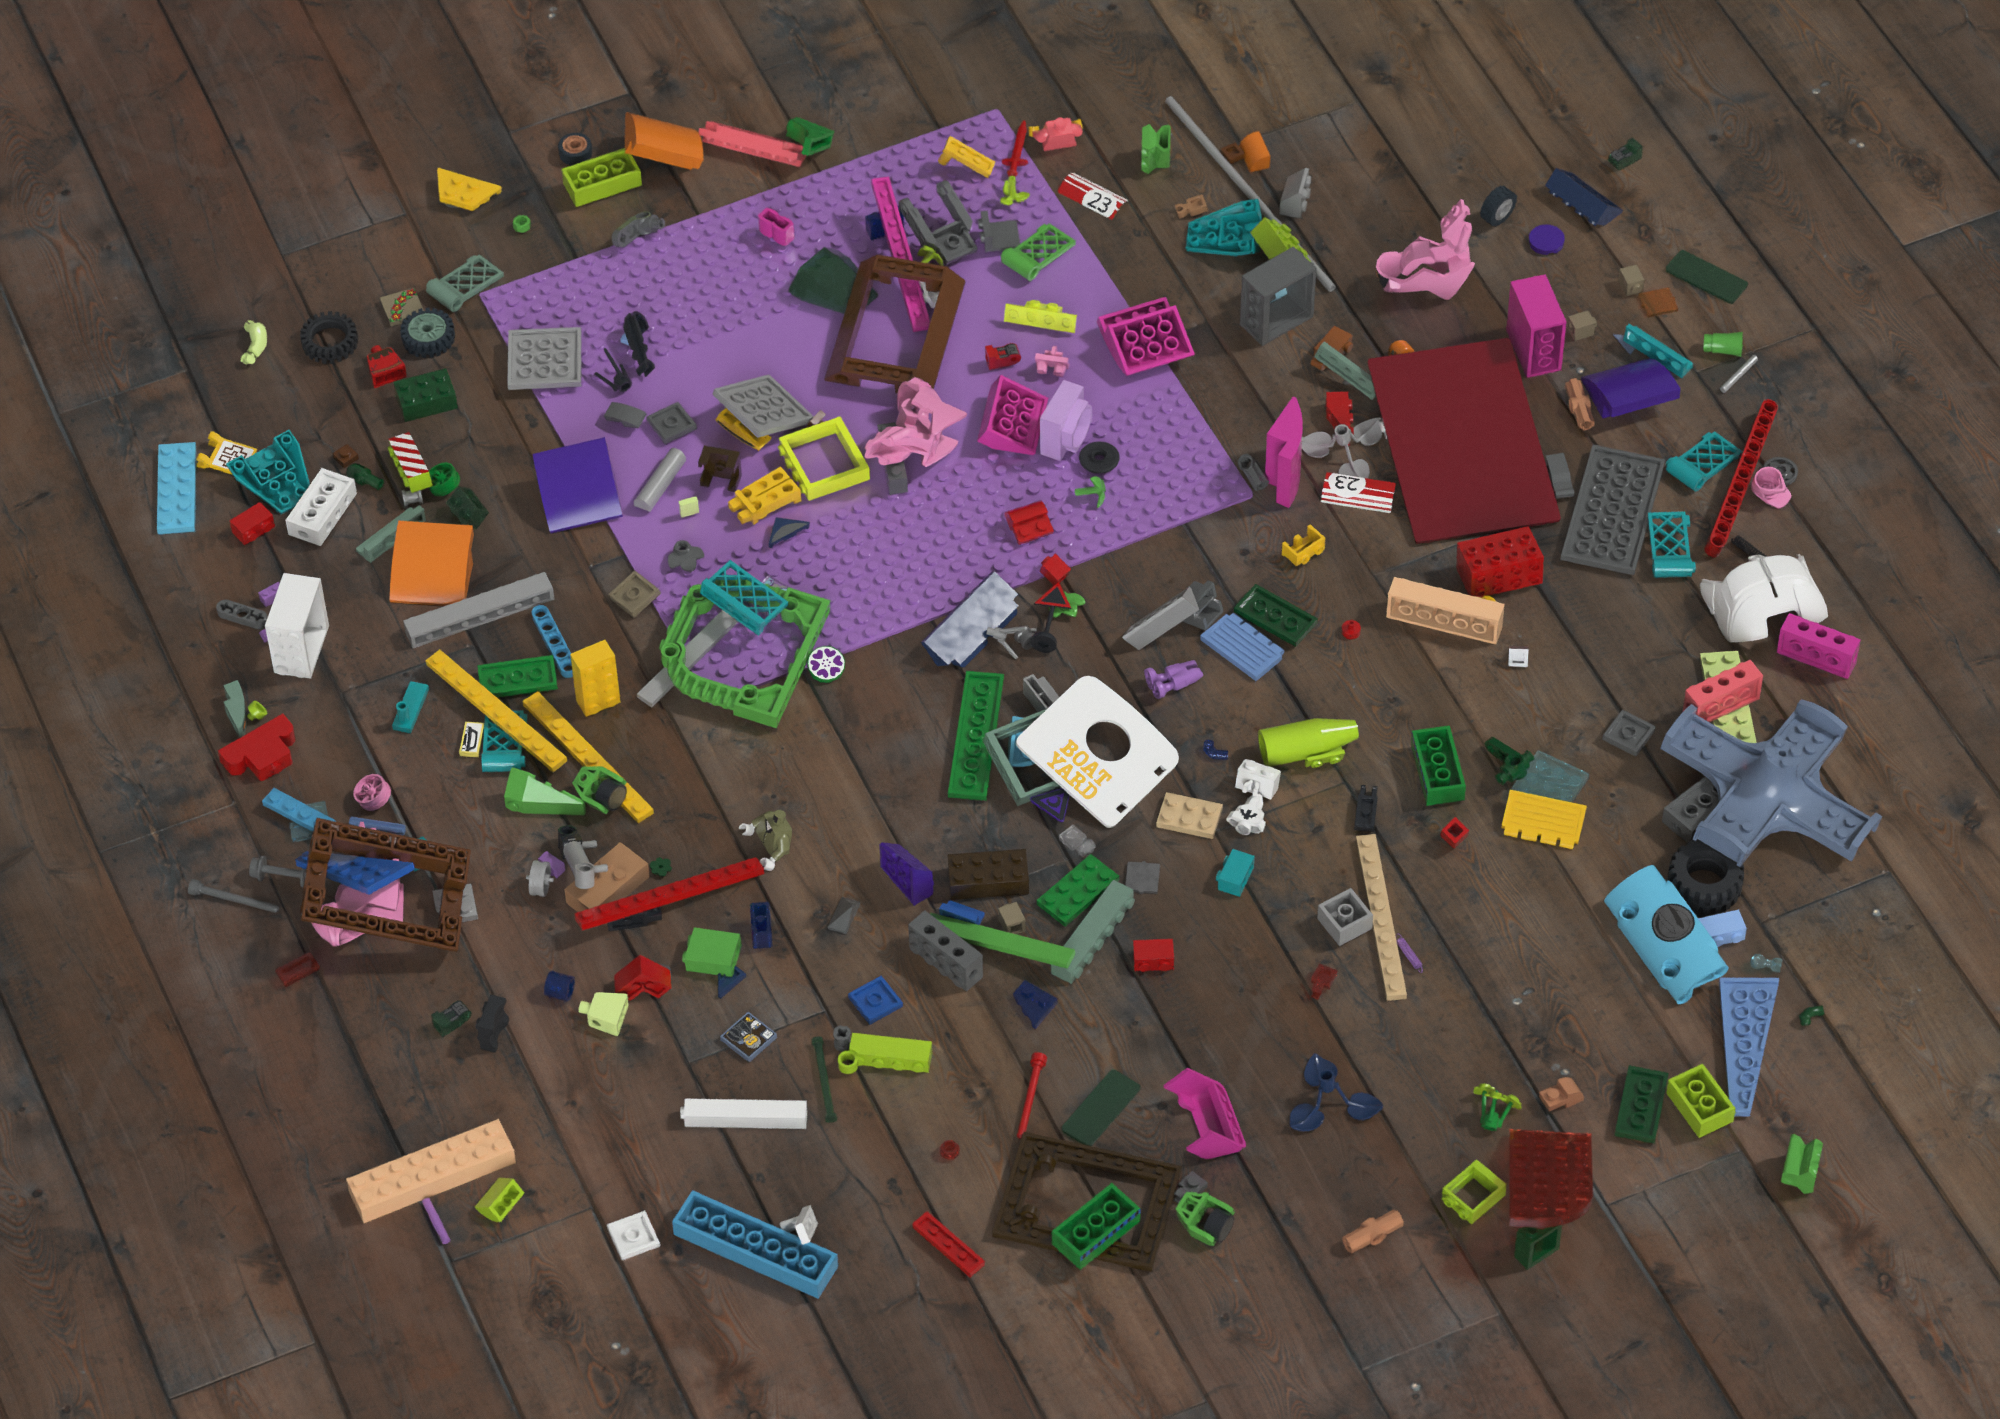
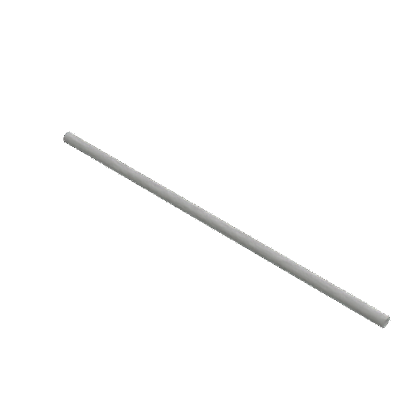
M1172 96L1166 98V104L1249 200L1259 199L1261 214L1265 218L1274 219L1282 225ZM1307 255L1316 267V278L1329 292L1333 291L1336 287L1315 261Z

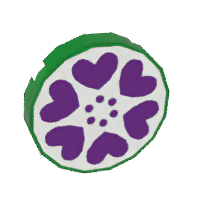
M822 646L811 652L808 657L807 668L815 680L830 683L842 676L845 669V659L838 649L831 646Z

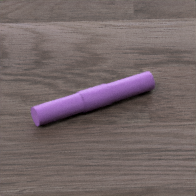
M425 1198L422 1203L442 1243H449L450 1238L430 1198Z

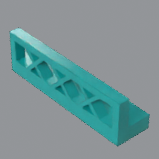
M1631 324L1626 326L1624 342L1649 358L1660 362L1666 369L1680 378H1683L1693 368L1691 361L1640 328Z

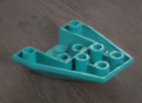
M1259 199L1240 201L1189 222L1186 251L1229 256L1259 253L1261 247L1250 233L1262 220Z
M290 430L274 437L272 445L244 459L241 455L226 463V466L237 481L280 514L294 508L310 486L300 445Z

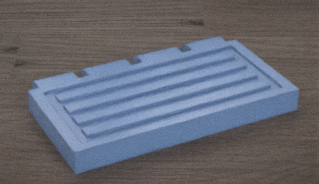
M1232 613L1230 616L1224 615L1200 635L1202 642L1255 681L1282 660L1284 653L1282 648L1272 643L1262 633H1258V630L1247 622L1244 623V620L1235 613Z

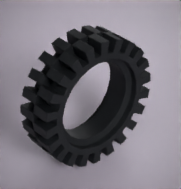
M328 311V315L325 316L324 312H320L321 317L315 314L313 315V320L311 318L307 319V323H304L303 328L300 330L302 349L306 356L309 355V359L313 360L315 358L317 363L322 359V364H326L327 360H330V364H334V359L341 362L342 356L347 359L349 358L348 353L351 355L354 353L353 349L356 350L358 344L355 323L352 322L350 317L347 318L346 314H342L340 317V312H335V315H332V311ZM327 328L340 329L346 335L340 344L331 347L318 346L313 342V337L317 332Z

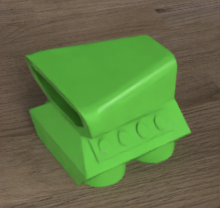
M1150 124L1142 127L1141 170L1149 174L1155 168L1170 167V125L1162 126L1157 133Z
M1791 1134L1781 1182L1798 1187L1804 1194L1813 1193L1823 1143L1815 1138L1805 1145L1801 1137Z

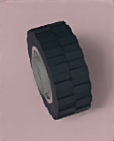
M1505 186L1496 187L1483 202L1480 209V217L1492 226H1499L1513 212L1517 202V195Z

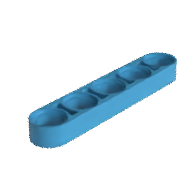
M537 605L532 609L533 621L550 654L553 655L554 662L561 675L565 678H572V670H564V667L572 666L571 652L548 608L544 605ZM538 612L545 613L543 617L536 616ZM546 625L552 626L550 630H543L542 628ZM552 639L559 640L556 644H551L549 641ZM560 652L566 653L564 657H557L556 655Z

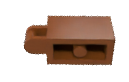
M1333 326L1315 346L1314 356L1324 341L1342 355L1349 353L1353 348L1352 334ZM1315 357L1311 360L1310 365L1321 371L1327 367Z

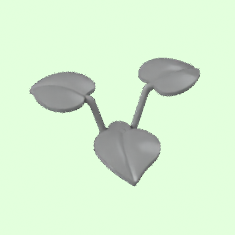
M1373 418L1354 427V435L1347 425L1341 424L1335 428V434L1332 435L1333 439L1326 432H1315L1302 437V450L1311 457L1321 458L1329 454V447H1333L1336 441L1341 446H1345L1349 463L1343 464L1340 467L1339 474L1368 479L1370 470L1367 462L1363 459L1353 462L1348 444L1351 438L1356 443L1361 442L1366 446L1377 443L1382 437L1379 425L1381 418Z

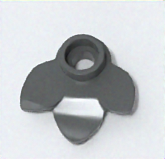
M680 540L675 543L673 552L668 556V565L671 569L680 566L684 571L692 572L696 568V560L705 557L704 552L701 548L691 546L685 540Z

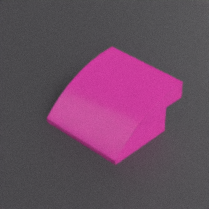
M1166 297L1098 317L1097 324L1115 362L1126 376L1195 355L1176 305L1170 307Z
M1296 397L1291 398L1268 431L1266 443L1265 475L1269 480V484L1277 487L1276 503L1290 508L1296 497L1301 472L1303 420Z

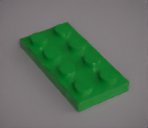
M553 655L477 665L480 684L497 698L558 689Z
M1090 854L1037 899V905L1066 927L1101 897L1113 880L1118 882L1119 875Z

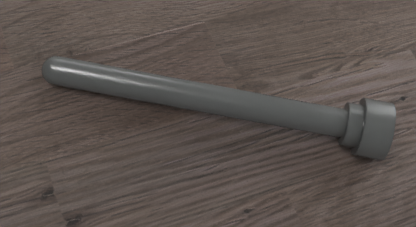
M192 879L189 883L188 894L191 895L206 894L275 913L280 909L275 904L204 886L201 881Z

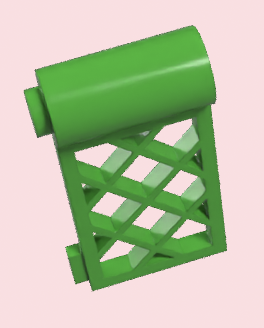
M1050 223L1047 225L1043 224L1034 235L1014 249H1005L1001 254V262L1027 280L1032 281L1041 269L1076 245V241ZM1051 231L1055 236H1045V233ZM1043 241V244H1033V242ZM1045 241H1055L1056 244H1045ZM1058 241H1066L1067 244H1058ZM1031 249V253H1023L1022 250ZM1033 249H1043L1044 253H1033ZM1046 250H1056V252L1046 253ZM1034 258H1044V261L1038 263Z

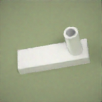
M811 1205L803 1207L799 1216L780 1222L782 1230L786 1232L797 1231L802 1245L811 1241L818 1225Z

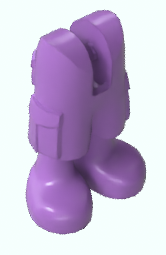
M1195 660L1167 666L1165 673L1157 674L1151 667L1144 670L1149 689H1152L1153 695L1157 699L1163 698L1172 689L1178 691L1203 677V673L1200 668H1197L1198 665Z

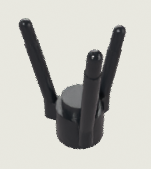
M604 348L603 350L617 372V375L613 378L614 384L598 372L594 374L611 386L615 392L617 390L620 392L629 390L632 382L623 364L619 365V369L608 350Z

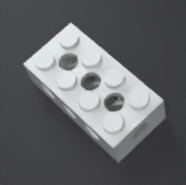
M321 468L285 520L288 535L321 546L356 496L355 480Z

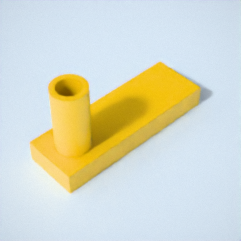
M951 136L946 140L943 153L938 158V162L943 166L947 165L954 158L987 178L991 175L995 161Z

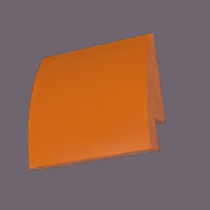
M626 112L625 153L690 170L692 168H700L703 162V145L698 131Z
M398 521L391 568L390 602L445 606L466 599L473 567L471 553L474 537L473 526Z

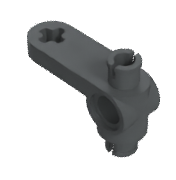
M648 211L629 217L624 224L613 232V245L615 247H625L640 235L655 233L658 229L662 230L665 227V221L663 218H658L657 215H651V212Z

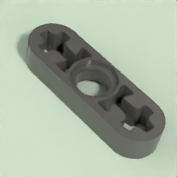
M221 600L216 605L220 618L255 629L265 628L267 614L262 610L230 600ZM240 612L247 613L244 617L237 616Z

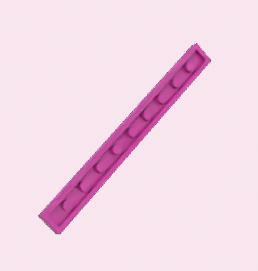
M889 177L871 179L872 189L891 256L913 261ZM898 278L913 332L928 330L930 319L919 281Z

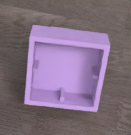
M1063 380L1040 417L1041 455L1061 461L1067 450L1077 453L1092 422V406L1088 404V401L1084 400L1083 386Z

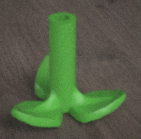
M1094 476L1090 478L1094 486L1075 489V495L1098 494L1097 508H1099L1105 500L1106 487L1103 479Z

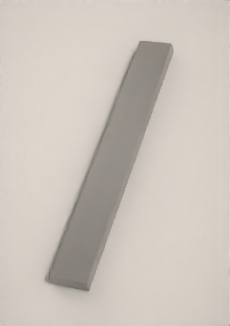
M722 610L685 646V666L690 670L739 621ZM666 667L637 693V698L650 707H653L674 686Z

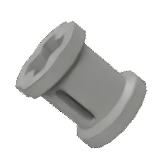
M402 490L404 506L416 502L423 503L421 490L414 493Z

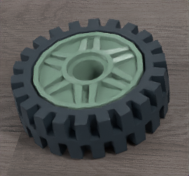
M421 308L418 309V313L413 311L411 312L412 316L408 314L406 319L402 321L400 327L402 344L406 351L409 350V353L415 354L416 357H419L420 354L422 358H426L427 355L430 358H434L433 354L440 356L441 352H447V349H450L452 347L451 344L454 343L455 330L452 319L447 313L444 314L442 310L437 311V308H433L430 311V308H426L423 311Z

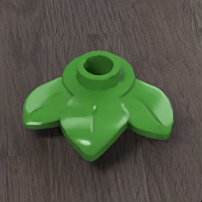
M1064 591L1071 609L1055 607L1053 617L1056 618L1061 613L1076 617L1077 606L1085 604L1084 598L1079 594Z

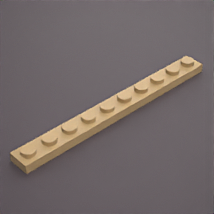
M1376 834L1356 836L1369 911L1373 914L1372 927L1386 1000L1407 999Z

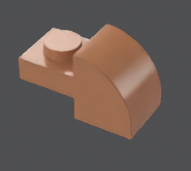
M1569 1077L1558 1079L1556 1085L1539 1092V1097L1549 1112L1563 1105L1568 1108L1584 1101L1583 1093L1574 1080Z

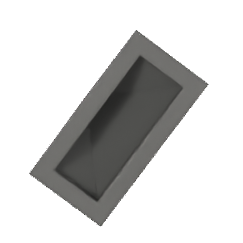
M841 897L828 925V929L847 934L860 906V902Z

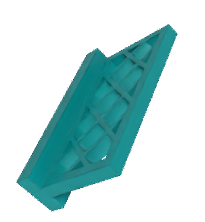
M731 560L710 579L706 578L701 583V595L758 636L763 632L764 627L788 606L787 600ZM732 568L736 571L737 575H726V571ZM716 580H724L725 586H717L714 582ZM727 580H737L738 586H727ZM740 580L750 581L751 586H741ZM755 590H762L766 596H755ZM728 591H739V597H732L728 594ZM742 591H752V596H742ZM743 601H753L754 607H746L743 605ZM756 601H766L767 607H757ZM769 601H777L780 605L778 607H770ZM757 612H768V616L763 619Z

